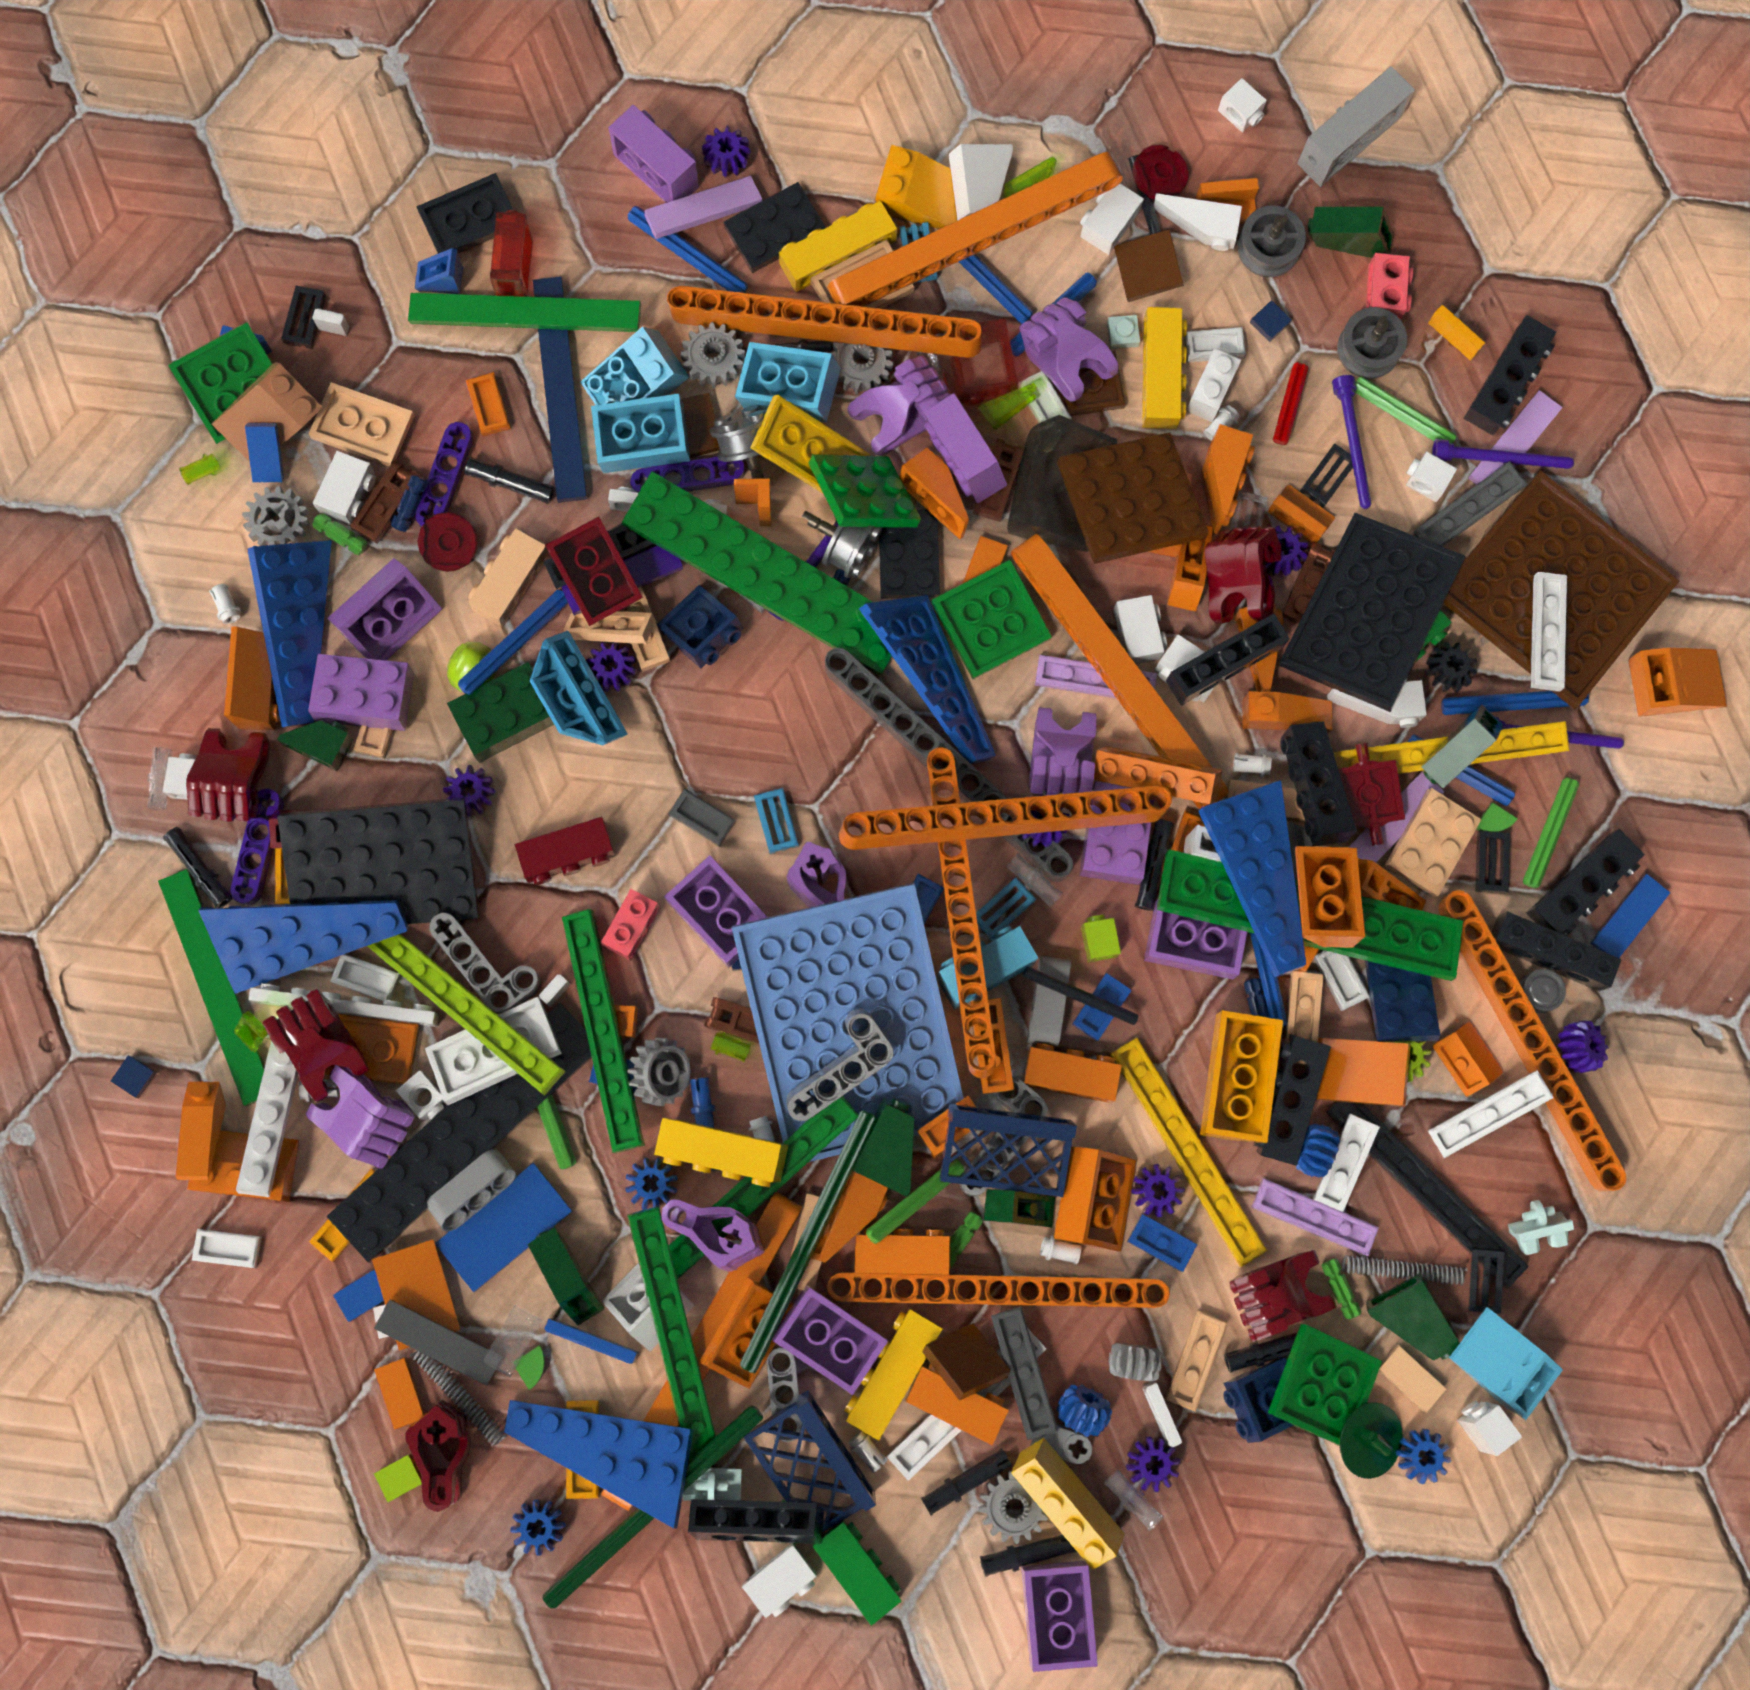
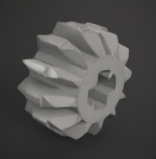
M1127 1343L1113 1344L1111 1353H1109V1371L1114 1376L1155 1381L1159 1379V1373L1162 1369V1353L1157 1348Z

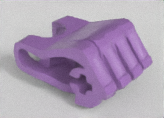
M1065 297L1060 299L1056 305H1047L1043 309V313L1040 311L1032 315L1031 321L1024 322L1019 328L1028 358L1055 384L1062 395L1071 402L1081 398L1084 391V384L1078 376L1079 369L1084 367L1092 369L1102 379H1108L1118 373L1119 366L1108 346L1091 331L1082 328L1086 324L1084 315L1087 312L1077 301Z
M923 355L908 359L895 367L894 376L897 379L895 382L888 386L867 390L848 406L847 412L855 420L862 421L874 414L883 416L881 431L871 441L872 451L875 455L882 456L888 454L906 441L925 432L924 424L928 423L924 411L950 396L948 393L944 394L947 391L945 383L942 380L936 381L939 375L933 367L928 368L929 363Z
M1038 708L1029 776V789L1031 793L1043 794V790H1045L1046 795H1057L1059 792L1061 794L1092 791L1095 770L1092 754L1096 735V713L1083 712L1081 722L1071 730H1065L1053 720L1051 708Z
M807 841L794 864L788 870L787 882L790 889L808 907H814L844 899L846 871L830 848H824ZM815 864L817 868H820L822 883L826 882L829 875L835 873L838 875V883L834 894L817 884V875L814 868H811V865Z
M335 1065L330 1072V1079L336 1083L340 1090L338 1104L333 1108L327 1103H311L306 1116L323 1130L346 1155L382 1169L388 1161L387 1155L393 1156L399 1146L397 1141L401 1142L407 1134L405 1127H409L413 1122L414 1115L411 1108L400 1098L395 1099L390 1096H384L382 1099L379 1091L365 1075L357 1077L348 1067Z
M675 1199L670 1200L662 1208V1221L664 1224L689 1237L711 1262L727 1272L735 1271L741 1265L764 1253V1246L761 1243L757 1226L749 1221L745 1215L733 1208H698ZM686 1212V1219L679 1224L680 1215ZM733 1217L732 1224L724 1227L722 1231L742 1239V1243L740 1245L734 1244L720 1237L712 1221Z

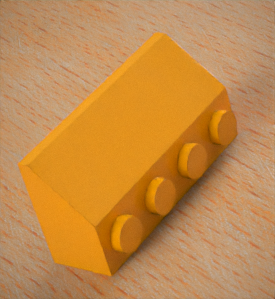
M1224 1010L1216 1014L1200 1135L1234 1141L1268 1142L1283 1020Z

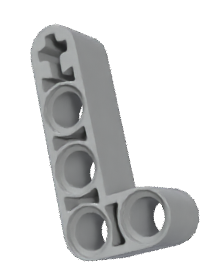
M440 913L431 920L430 932L484 1003L496 1014H501L525 1003L540 990L541 978L533 968L526 965L515 968L502 978L461 924L450 914ZM442 924L450 925V931L457 938L452 941L443 933ZM464 945L470 946L471 955L465 960L458 959V949ZM481 969H488L490 971L489 980L483 984L477 983L475 980L476 973ZM524 974H532V985L525 989L520 988L518 985L519 978ZM499 993H507L509 996L508 1003L502 1008L495 1007V996Z
M854 1009L850 1011L845 1019V1026L856 1045L788 1093L786 1104L788 1112L793 1119L798 1121L810 1119L892 1060L893 1048L886 1035L867 1010ZM858 1018L868 1020V1027L862 1032L852 1029L853 1022ZM877 1043L884 1044L886 1051L882 1056L874 1057L870 1054V1049L873 1045ZM851 1061H856L860 1064V1070L854 1075L844 1072L845 1065ZM825 1079H830L835 1082L833 1090L827 1093L821 1092L818 1089L819 1084ZM810 1089H813L814 1094L818 1099L817 1101H815L814 1097L810 1095ZM797 1099H800L802 1102L806 1101L807 1107L805 1109H802L800 1106L796 1107L795 1101Z
M1012 1076L1013 1084L1017 1089V1094L1014 1098H1006L1001 1092L994 1093L997 1101L1010 1112L1025 1114L1026 1103L1035 1102L1041 1110L1039 1116L1047 1115L1048 1107L1044 1099L1015 1076ZM996 1132L985 1146L988 1150L996 1149L1005 1140L1000 1133ZM1021 1136L1020 1140L1016 1143L1013 1142L1012 1145L1018 1151L1029 1136ZM1010 1146L1000 1152L1002 1157L1000 1166L1003 1169L1015 1155ZM982 1149L971 1164L974 1165L984 1158L986 1151ZM988 1163L981 1166L984 1170L992 1173L990 1178L986 1173L983 1174L982 1179L990 1180L1001 1172L997 1166H990ZM959 1184L961 1190L968 1196L980 1195L988 1188L981 1187L979 1189L974 1187L969 1189L967 1185Z

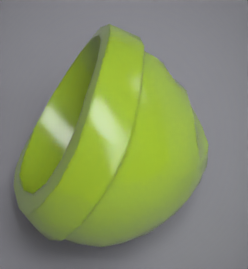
M466 642L457 647L451 655L447 666V677L450 684L462 692L458 686V681L492 650L481 642ZM496 672L493 675H491L483 684L493 680L495 678Z

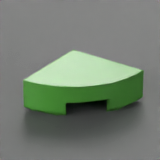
M1492 802L1480 818L1482 820L1476 830L1500 832L1513 825L1518 818Z
M541 1345L513 1362L514 1367L529 1390L540 1381L544 1371L545 1355Z

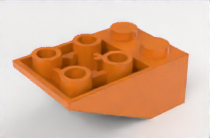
M1219 424L1201 470L1211 524L1215 534H1218L1222 525L1228 526L1230 518L1234 514L1238 502L1236 498L1244 484L1247 474L1245 471L1255 450V446L1250 445L1253 438L1252 434Z
M1668 647L1640 650L1628 660L1638 717L1727 707L1716 649Z

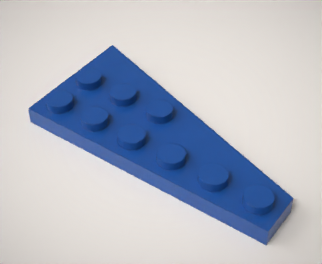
M332 540L247 548L282 727L314 722V718L308 709L317 656L321 654Z
M928 595L866 603L860 607L859 610L962 756L970 764L989 761L995 757L994 749Z
M1281 780L1202 807L1198 812L1275 978L1303 968L1306 965V957Z
M398 900L361 901L359 903L343 904L334 902L315 905L306 903L261 905L258 907H201L198 910L235 994L401 934L409 929Z
M510 1400L504 1433L673 1529L678 1527L694 1429Z

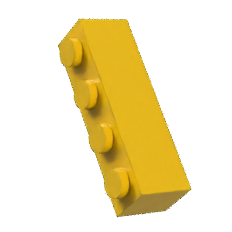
M881 200L874 204L868 203L862 206L857 213L849 217L842 216L836 219L831 226L823 230L816 229L807 238L785 245L782 251L779 252V264L795 292H798L812 285L811 277L886 239L890 245L897 242V227Z
M1147 307L1143 318L1142 428L1177 429L1180 420L1185 419L1186 402L1181 401V392H1185L1186 374H1181L1182 364L1186 363L1187 355L1186 346H1182V337L1186 336L1187 319H1182V308Z
M662 1118L654 1155L664 1157L663 1163L681 1166L682 1161L693 1164L692 1169L696 1171L711 1173L712 1168L723 1171L722 1177L740 1180L741 1175L752 1177V1184L770 1187L771 1182H781L789 1145L673 1118Z
M908 1309L906 1314L902 1311L899 1313L892 1325L896 1332L891 1341L886 1343L879 1354L880 1360L875 1369L870 1368L860 1383L864 1388L859 1397L852 1395L844 1409V1412L848 1414L846 1418L848 1423L878 1441L926 1359L922 1352L925 1345L937 1340L942 1331L941 1327L911 1309Z
M1042 1438L1021 1451L1012 1469V1475L1093 1570L1116 1557L1125 1533L1047 1440Z

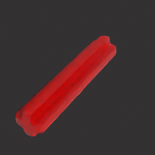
M1296 362L1292 367L1273 436V442L1276 444L1287 445L1289 442L1309 369L1306 364Z

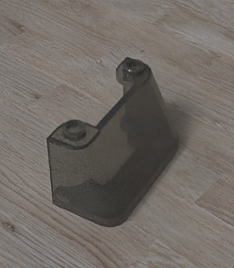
M1060 414L1033 426L1025 442V450L1021 460L1007 524L1008 533L1023 539H1029L1034 534H1037L1046 544L1082 552L1089 551L1059 470L1058 458L1115 445L1118 439Z

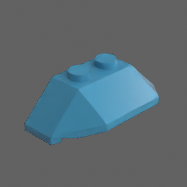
M565 631L546 638L542 643L530 683L558 732L599 745H606L625 737L628 734L570 632Z

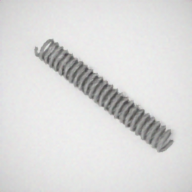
M1346 1255L1342 1262V1271H1345L1346 1259L1348 1260V1274L1352 1271L1353 1274L1357 1272L1359 1275L1361 1272L1364 1275L1366 1272L1369 1276L1371 1272V1275L1374 1276L1376 1272L1378 1277L1381 1272V1276L1384 1277L1386 1271V1277L1388 1278L1390 1276V1264L1392 1263V1278L1395 1277V1264H1397V1279L1401 1276L1402 1279L1406 1277L1408 1280L1421 1273L1426 1282L1429 1279L1433 1282L1435 1279V1282L1438 1283L1440 1279V1282L1443 1283L1445 1279L1446 1284L1450 1282L1452 1285L1455 1282L1456 1285L1460 1283L1461 1286L1464 1284V1271H1468L1466 1267L1463 1269L1459 1267L1457 1269L1456 1266L1452 1268L1446 1265L1443 1267L1436 1264L1434 1266L1432 1264L1427 1265V1263L1424 1265L1417 1262L1414 1264L1412 1262L1408 1263L1407 1261L1403 1263V1261L1378 1260V1258L1373 1259L1372 1257L1364 1259L1363 1256L1360 1258L1356 1256L1354 1258L1353 1255L1350 1257Z
M419 1351L410 1354L411 1357L414 1356V1360H417V1364H421L420 1367L424 1368V1371H428L427 1375H431L430 1379H434L437 1386H441L444 1394L448 1393L447 1397H451L454 1405H458L457 1408H461V1412H465L464 1416H468V1420H471L473 1424L475 1423L474 1427H478L481 1435L485 1434L484 1438H489L488 1442H492L491 1446L497 1445L506 1438V1435H503L504 1430L498 1433L500 1427L494 1430L497 1423L491 1425L494 1419L488 1421L490 1416L485 1417L487 1412L482 1413L484 1408L479 1409L480 1404L475 1406L477 1401H473L470 1404L473 1397L466 1401L470 1393L462 1397L467 1392V1389L459 1393L463 1386L456 1389L460 1382L453 1385L457 1378L450 1381L453 1375L447 1377L450 1371L444 1373L447 1367L441 1369L443 1363L436 1367L439 1361H435L432 1364L435 1359L431 1358L428 1361L430 1357H424L425 1354H420L421 1352Z

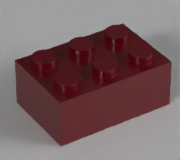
M599 516L545 545L589 626L643 598Z

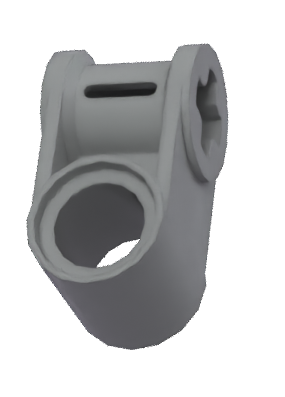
M1056 1424L1058 1432L1031 1440L1030 1446L1045 1438L1063 1460L1076 1464L1086 1462L1092 1454L1091 1442L1087 1437L1065 1429L1064 1426ZM1077 1439L1082 1440V1446L1086 1448L1085 1454L1079 1453L1078 1457H1074L1073 1451L1069 1449L1070 1443L1076 1444Z

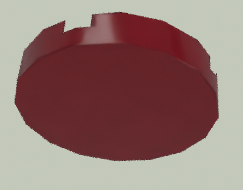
M1151 145L1146 147L1134 161L1132 168L1134 182L1139 190L1149 198L1155 199L1156 193L1178 197L1188 181L1189 171L1185 160L1177 151L1173 153L1171 150H1168V146Z
M450 512L439 513L426 520L420 528L417 540L419 553L424 561L435 570L444 572L458 571L468 565L475 556L478 544L476 532L472 525L462 516Z

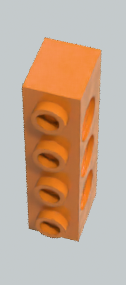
M1104 746L1097 750L1094 780L1130 788L1162 786L1173 797L1211 804L1218 798L1223 770Z

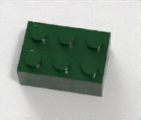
M528 662L481 685L471 695L464 694L447 703L466 742L479 763L554 725L530 683L533 670Z

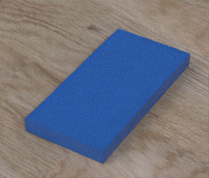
M532 1163L515 1177L510 1186L464 1224L453 1231H449L435 1244L469 1288L476 1292L529 1248L527 1244L535 1240L538 1234L551 1230L573 1211L536 1164Z

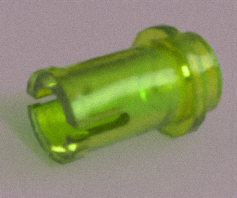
M205 453L202 455L203 458L179 468L180 472H182L181 476L187 485L210 474L212 476L217 475L216 472L221 469L213 454L207 455Z
M716 1032L710 1050L715 1051V1055L721 1053L744 1063L751 1044L725 1036V1032L722 1034Z

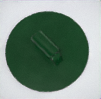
M1371 1402L1359 1406L1349 1415L1340 1435V1453L1345 1466L1351 1473L1361 1478L1372 1479L1385 1474L1394 1465L1398 1458L1396 1450H1401L1402 1444L1400 1439L1403 1438L1401 1423L1395 1412L1384 1404Z

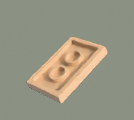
M886 239L811 277V284L821 302L835 303L827 289L831 281L892 252L893 249ZM914 285L906 286L864 307L882 309L913 293Z
M331 382L321 404L323 408L317 413L308 435L313 440L390 466L398 457L415 415L411 410Z
M1433 788L1427 789L1384 866L1433 897H1437L1440 895L1482 819Z

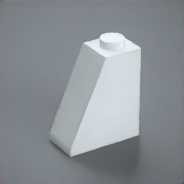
M960 144L949 153L957 220L999 201L1013 152L1012 144Z

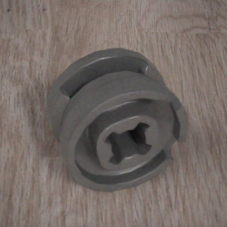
M1548 969L1536 970L1525 975L1519 982L1536 1013L1552 1011L1558 1008L1565 999V983L1554 971Z

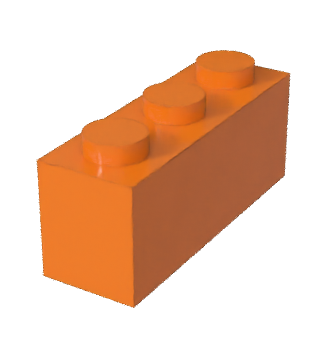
M1037 1043L1036 1048L1030 1047L1028 1049L1022 1080L1028 1087L1111 1104L1116 1101L1122 1065L1115 1064V1058L1097 1055L1096 1060L1085 1058L1084 1052L1067 1049L1066 1054L1055 1052L1054 1046Z
M863 1229V1235H856L855 1273L951 1275V1237L944 1236V1230H926V1236H913L912 1229H895L894 1235H887L877 1244L872 1243L867 1237V1229Z
M931 1363L928 1369L921 1366L905 1399L907 1403L990 1445H993L1009 1411L1002 1406L1005 1400L987 1392L985 1397L975 1393L959 1401Z

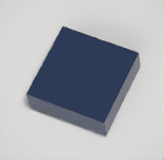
M1271 300L1251 318L1250 324L1271 342L1290 325L1292 319Z
M128 1055L110 1081L139 1099L157 1072Z

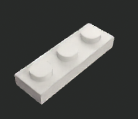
M1349 1114L1339 1137V1151L1336 1154V1160L1333 1162L1332 1169L1328 1171V1174L1322 1177L1313 1197L1314 1200L1341 1212L1344 1211L1380 1128L1378 1125Z

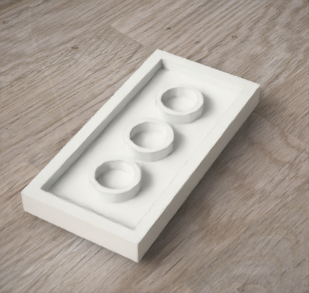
M539 997L498 1014V1016L549 1058L562 1053ZM463 1030L425 1048L442 1098L447 1105L518 1074L467 1030Z

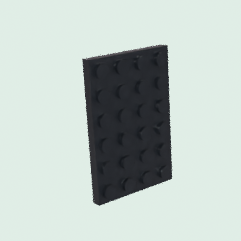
M1354 513L1280 660L1279 666L1391 712L1465 562L1466 556Z
M465 797L279 813L277 816L290 904L311 903V905L334 902L343 904L359 903L361 901L398 900L407 924L430 923L433 917L440 913L450 914L456 920L476 919L479 917Z

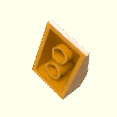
M891 144L876 193L875 203L881 200L889 216L918 224L928 222L929 227L941 229L958 221L951 169L920 152Z

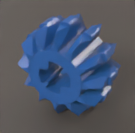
M1314 1123L1309 1125L1296 1166L1297 1170L1311 1177L1320 1178L1326 1176L1328 1171L1332 1169V1164L1336 1160V1154L1339 1151L1340 1139L1338 1132L1323 1124Z
M644 1158L645 1169L642 1170L636 1163L632 1165V1168L638 1173L637 1177L631 1174L626 1175V1179L635 1182V1185L628 1186L625 1190L627 1193L638 1192L631 1199L633 1204L639 1202L642 1197L644 1198L642 1202L643 1210L648 1209L650 1200L653 1202V1207L658 1206L660 1208L658 1199L661 1198L666 1204L670 1201V1198L665 1195L667 1191L673 1194L677 1193L678 1189L668 1186V1183L678 1181V1176L666 1177L673 1168L670 1164L660 1171L662 1159L656 1158L654 1167L651 1168L649 1158ZM649 1176L654 1179V1176L659 1178L656 1183L659 1188L655 1192L650 1189L648 1193L644 1189L647 1186L645 1179Z
M1082 1384L1079 1386L1070 1385L1064 1394L1061 1395L1056 1410L1059 1413L1058 1418L1065 1422L1066 1428H1072L1075 1433L1080 1432L1085 1437L1090 1435L1098 1436L1107 1427L1111 1419V1403L1103 1399L1104 1395L1095 1392L1093 1388L1088 1389Z
M1423 1428L1420 1435L1417 1431L1411 1430L1409 1432L1411 1442L1405 1438L1400 1439V1443L1406 1447L1405 1451L1396 1450V1455L1405 1458L1398 1463V1467L1400 1469L1408 1468L1406 1477L1410 1480L1417 1477L1418 1483L1425 1484L1428 1477L1431 1482L1436 1483L1438 1482L1436 1471L1443 1475H1446L1448 1472L1442 1464L1443 1462L1451 1463L1452 1461L1451 1457L1443 1455L1450 1447L1445 1443L1439 1444L1442 1436L1438 1433L1431 1436L1429 1429ZM1421 1450L1428 1451V1453H1425V1455L1429 1456L1427 1462H1419L1422 1459L1418 1457Z
M535 1499L533 1501V1510L529 1504L524 1503L521 1505L524 1515L521 1513L513 1515V1519L521 1523V1525L512 1526L510 1532L521 1533V1536L516 1538L514 1543L519 1545L523 1541L527 1542L523 1550L524 1553L528 1554L533 1545H535L536 1555L541 1556L543 1554V1544L551 1552L555 1549L552 1539L562 1541L564 1536L555 1531V1529L564 1528L566 1522L555 1521V1518L559 1517L562 1511L558 1509L551 1514L549 1511L553 1504L552 1501H547L544 1508L541 1509L540 1499ZM540 1519L544 1522L542 1527H546V1530L541 1531L537 1535L532 1532L535 1527H531V1523H535Z

